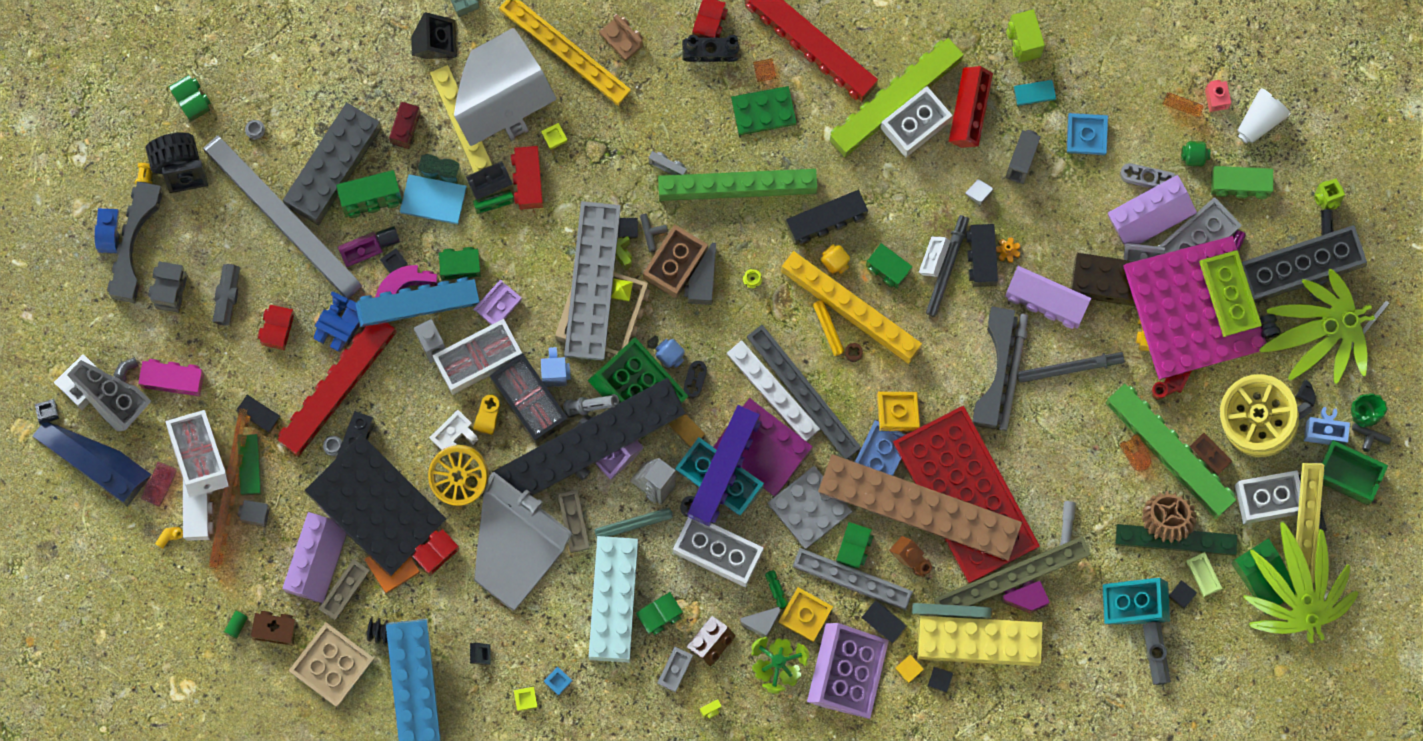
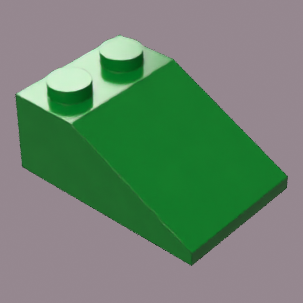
M1269 538L1250 549L1257 552L1276 569L1295 595L1296 592L1289 572ZM1250 550L1231 563L1253 597L1265 599L1278 605L1285 602L1267 582L1256 565Z

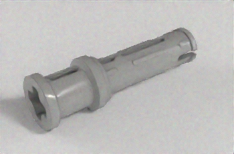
M614 394L592 399L581 397L578 400L568 399L564 402V412L568 417H574L576 414L586 415L593 410L615 407V405L619 404V398Z

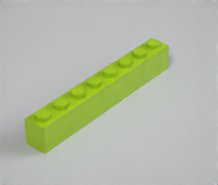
M949 38L936 43L932 52L924 53L915 66L911 64L906 68L903 76L900 78L898 76L895 77L886 90L881 89L876 93L874 100L865 102L856 115L852 113L847 117L844 125L841 127L838 125L831 131L830 142L844 158L880 130L882 121L928 86L930 88L963 60L964 54Z

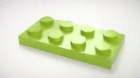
M1238 250L1199 261L1223 337L1262 326Z

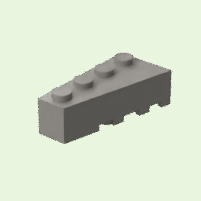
M658 458L650 462H644L630 479V482L647 494V499L651 502L662 504L676 486V474L672 467Z

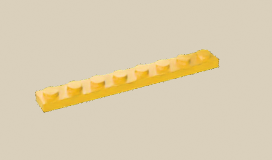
M506 0L499 7V11L616 105L619 106L630 94L631 89L520 0Z

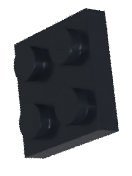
M191 160L187 163L170 164L167 167H162V174L169 193L208 186V179L201 160Z

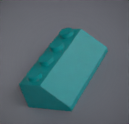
M698 437L675 470L700 487L716 453V449ZM742 467L740 469L736 468L734 475L737 477L733 486H728L725 492L728 494V497L724 503L726 507L739 516L748 509L764 488L763 482Z

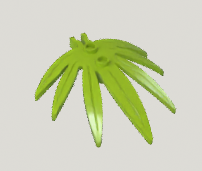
M1332 269L1328 270L1329 280L1339 298L1325 287L1313 281L1302 279L1304 286L1317 298L1331 305V308L1308 304H1290L1266 310L1267 313L1296 318L1322 317V319L1298 325L1279 334L1259 349L1260 352L1288 349L1328 335L1314 345L1298 361L1288 376L1289 380H1293L1315 365L1340 338H1342V342L1337 350L1334 361V383L1337 384L1345 371L1352 342L1357 367L1362 376H1366L1367 346L1361 323L1365 320H1374L1375 317L1374 315L1358 317V315L1364 314L1366 310L1372 309V307L1368 304L1363 306L1362 309H1355L1348 287Z
M1280 522L1286 564L1296 594H1293L1286 581L1270 563L1254 550H1250V553L1267 582L1292 607V610L1289 611L1265 599L1244 595L1243 597L1261 611L1287 620L1250 622L1249 626L1261 631L1278 634L1307 630V640L1310 644L1314 643L1313 636L1315 631L1320 640H1325L1324 634L1321 632V625L1330 623L1345 614L1359 594L1355 590L1338 601L1346 587L1350 574V565L1347 564L1329 591L1326 600H1324L1329 573L1328 549L1324 531L1319 529L1314 591L1305 557L1289 528L1284 522Z

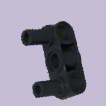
M690 35L682 40V59L686 62L738 61V38L735 35H729L727 38H698L696 35ZM713 47L715 52L709 53L706 51V48Z

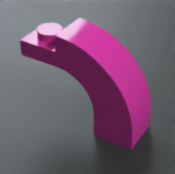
M418 265L401 267L390 273L382 281L375 297H380V293L390 291L392 294H397L399 290L415 285L430 284V286L435 287L438 286V276L432 271H422V273H419Z

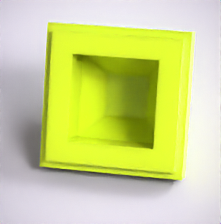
M613 278L611 298L630 301L633 282Z

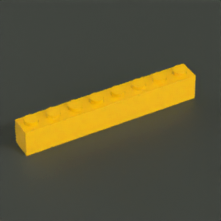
M795 251L791 253L782 265L781 272L819 300H823L827 306L906 363L910 364L921 349L922 343Z

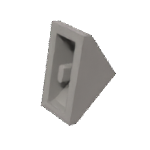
M777 607L740 618V623L743 627L756 634L767 637L780 614V608Z

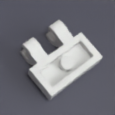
M459 410L429 437L441 450L457 445L455 442L462 435L472 445L479 440L469 429L472 423ZM453 452V454L459 459V452Z

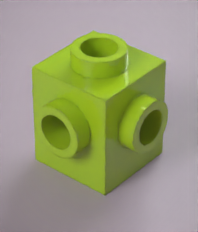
M1337 178L1320 183L1314 198L1316 204L1321 206L1322 210H1335L1341 206L1345 193Z

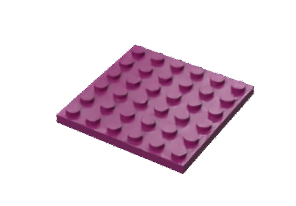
M1233 236L1123 265L1159 380L1260 352L1259 349L1266 344L1265 338H1262L1261 326L1223 337L1199 263L1203 259L1236 251L1237 248Z

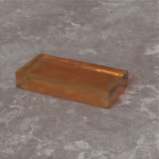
M1167 92L1162 103L1198 118L1204 108L1202 104Z

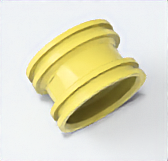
M1264 374L1243 377L1227 390L1220 406L1222 426L1228 440L1238 451L1252 457H1269L1285 450L1295 438L1299 427V413L1296 400L1291 390L1275 377ZM1254 393H1260L1261 398L1255 400L1253 398ZM1274 400H1278L1280 402V405L1278 407L1272 406V402ZM1243 405L1245 407V410L1243 412H1239L1237 410V406ZM1255 412H1264L1263 418H1260L1259 416L1255 418ZM1276 420L1282 421V425L1280 427L1275 426ZM1243 424L1248 427L1245 432L1240 430V426ZM1259 433H1266V438L1260 439Z

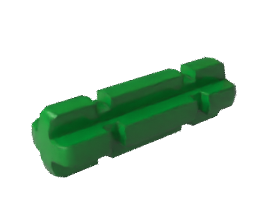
M775 570L765 573L767 582H769L774 599L777 600L776 604L780 609L786 608L788 601L784 598L785 594L780 581L777 580V574Z

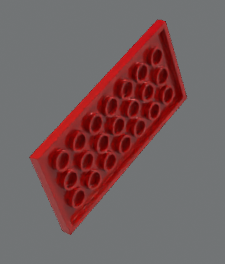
M964 405L892 442L914 484L1022 522L1008 561L944 538L968 584L1040 547Z

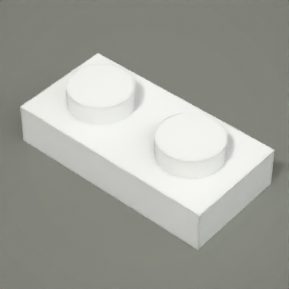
M931 237L919 270L920 274L938 277L951 242L945 237Z

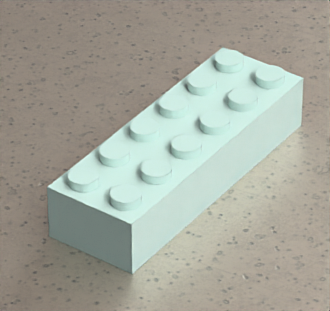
M597 536L589 660L630 663L638 539Z

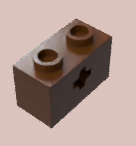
M261 611L260 614L255 613L251 638L257 641L293 646L297 621L293 619L292 615L281 614L279 617L273 616V613L269 611ZM276 623L279 629H275L273 632L270 626H274Z

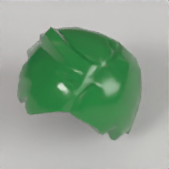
M1373 393L1361 395L1351 404L1353 422L1360 427L1376 425L1388 410L1387 402L1383 401L1380 395Z

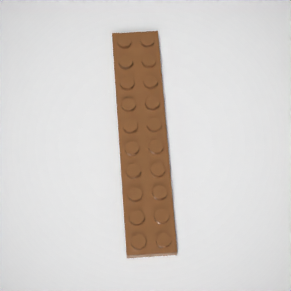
M831 454L818 493L1007 561L1010 558L1022 524L1018 520Z

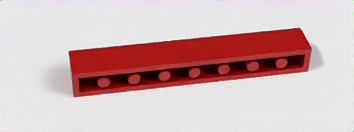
M745 0L744 4H746L745 7L748 11L759 15L760 20L765 25H771L779 37H785L790 41L789 44L792 48L802 51L804 57L809 62H815L823 74H829L833 77V81L839 87L846 88L849 91L848 94L853 99H859L863 102L877 86L878 79L784 0Z
M389 323L364 326L363 332L361 334L358 333L353 338L352 346L349 349L346 348L341 353V360L337 365L333 364L327 372L329 375L326 379L318 382L312 396L309 395L304 400L303 408L292 415L290 419L292 422L287 428L283 427L277 439L279 444L299 458L397 333L396 329Z

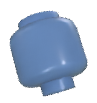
M666 338L655 349L657 351L656 358L666 368H671L672 366L677 368L684 361L682 357L685 351L674 339L668 340Z

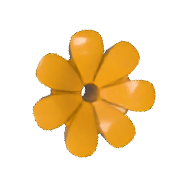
M1009 237L1007 241L1001 239L998 242L1000 246L996 247V253H1000L998 257L1000 261H1004L1007 258V262L1012 263L1014 261L1013 257H1020L1021 254L1017 250L1021 246L1019 243L1014 244L1012 237Z

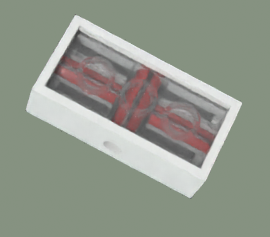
M502 319L432 356L451 394L454 395L487 378L520 356L522 352L505 320Z
M205 410L166 421L169 437L189 498L228 487L226 473Z

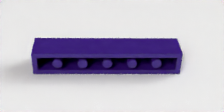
M737 405L691 504L687 517L709 527L712 522L716 523L720 514L717 511L719 505H724L728 494L725 492L728 486H733L737 477L734 475L736 468H741L745 457H742L745 449L749 451L753 439H751L753 431L757 433L761 425V421H759L760 414Z

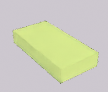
M1205 552L1186 561L1203 598L1222 590Z

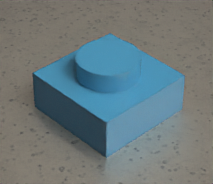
M559 667L544 680V683L558 696L573 682Z

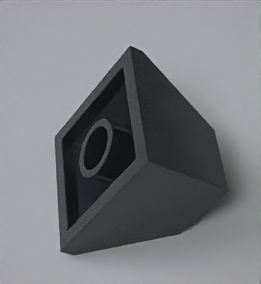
M427 12L423 13L411 36L412 56L424 59L457 57L456 20Z

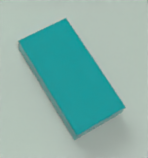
M1053 80L1013 87L1017 106L1056 100Z

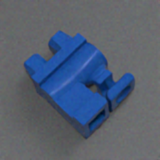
M332 291L333 305H330L329 310L324 309L315 324L316 331L313 339L324 344L329 335L334 338L330 348L341 352L346 344H350L360 323L356 302ZM346 308L342 317H339L338 314Z

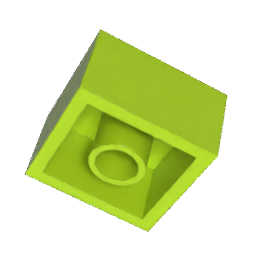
M1034 9L1011 15L1008 28H1006L1008 40H1012L1013 43L1011 47L1013 57H1017L1018 63L1041 58L1045 44Z

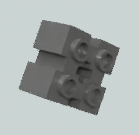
M159 261L158 267H154L153 278L156 280L155 284L149 288L148 297H150L156 309L180 312L183 290H185L188 277L182 265Z

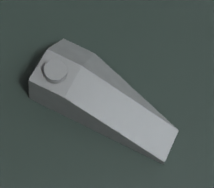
M82 360L67 374L100 415L117 432L126 430L151 402L136 386L129 385Z

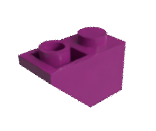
M1034 580L1024 583L1021 589L1016 590V588L1005 591V595L1001 599L1004 604L1029 614L1048 606L1050 603L1041 581L1035 582Z

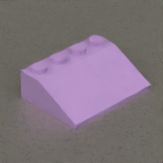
M826 623L807 702L870 719L889 640L839 623Z

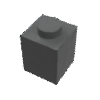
M244 500L243 505L239 506L238 517H240L242 523L266 527L270 507L268 504Z

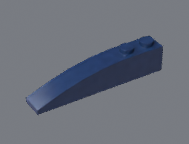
M53 423L41 424L33 435L36 440L127 507L152 476V474L121 451Z

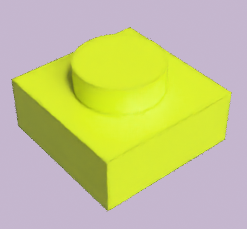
M559 123L541 131L550 150L568 142Z
M534 687L514 690L517 711L538 708Z
M717 699L700 708V713L703 718L708 716L711 719L720 714L719 710L722 709V706Z

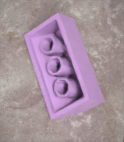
M1176 175L1108 212V218L1125 246L1126 243L1141 244L1197 214V211L1182 181Z
M1020 266L1017 267L1005 295L1010 302L1014 304L1021 303L1028 310L1035 313L1039 311L1045 314L1046 318L1053 321L1057 319L1063 322L1064 326L1071 329L1074 327L1078 329L1091 300L1090 297Z
M308 512L283 585V590L286 593L319 603L324 602L347 535L332 519Z

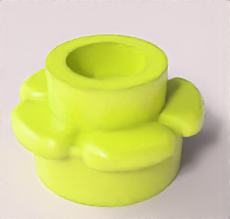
M747 270L745 276H743L744 284H747L749 288L760 286L762 283L761 273L758 270Z

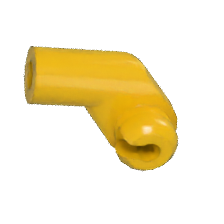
M180 527L166 528L155 544L164 549L168 541L181 539L183 537V530Z

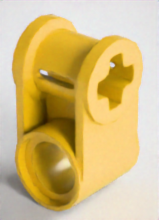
M486 395L482 399L479 413L476 416L474 431L490 435L494 434L500 409L499 400L496 396ZM490 401H493L495 407L492 406L491 409H488L486 403L489 404Z

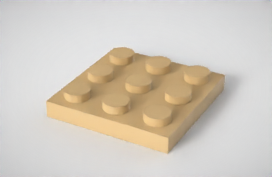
M326 622L289 669V672L338 708L375 659Z

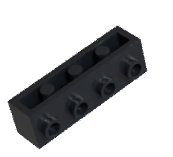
M858 189L786 219V227L794 245H805L811 242V239L814 237L822 238L827 236L831 230H842L848 226V223L863 221L866 219L865 216L868 214V209Z

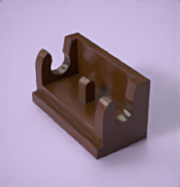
M1205 433L1190 445V448L1218 475L1233 462Z

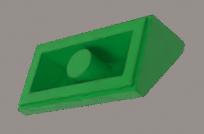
M510 189L473 200L476 214L514 203Z

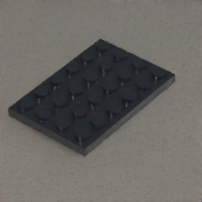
M362 434L304 490L389 576H392L416 551L415 548L423 544L447 519Z

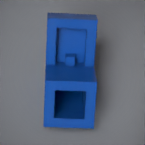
M98 208L97 225H95V247L98 253L117 254L120 234L117 231L118 209Z

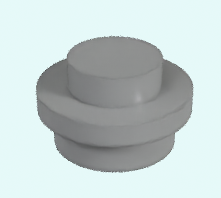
M252 120L247 123L245 132L249 138L259 139L264 135L265 127L261 121Z
M337 436L326 438L323 443L325 453L330 456H337L342 440Z

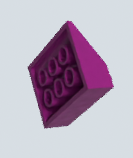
M749 398L742 407L760 414L759 421H761V425L757 433L753 431L751 436L753 442L749 451L745 449L742 457H745V460L741 467L763 482L764 489L775 497L812 452L813 446ZM725 431L713 446V448H715L716 450L722 440Z

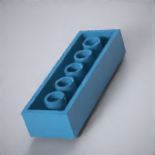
M428 618L387 623L386 631L399 741H441Z

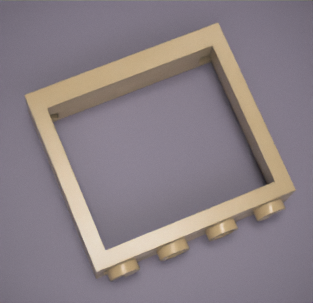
M614 273V279L633 282L632 289L640 291L621 346L622 349L631 341V338L636 337L638 331L636 323L638 319H642L644 313L642 305L644 301H648L651 290H648V283ZM571 289L555 334V339L566 343ZM606 347L605 356L613 357L619 351Z

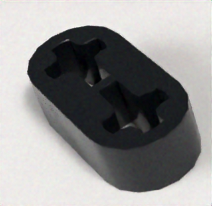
M694 361L689 366L684 383V392L690 399L700 396L707 367L702 361ZM701 366L703 372H699L698 378H695V371L692 369ZM694 381L696 382V389H698V391H694L693 394L689 393V389H687V387H691Z

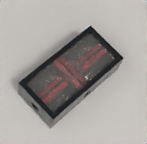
M521 354L490 375L491 382L535 445L569 423L568 417L524 354Z

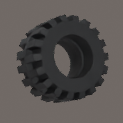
M177 132L155 138L145 147L151 171L156 174H162V167H167L170 164H182L191 160H199L195 139L190 133Z

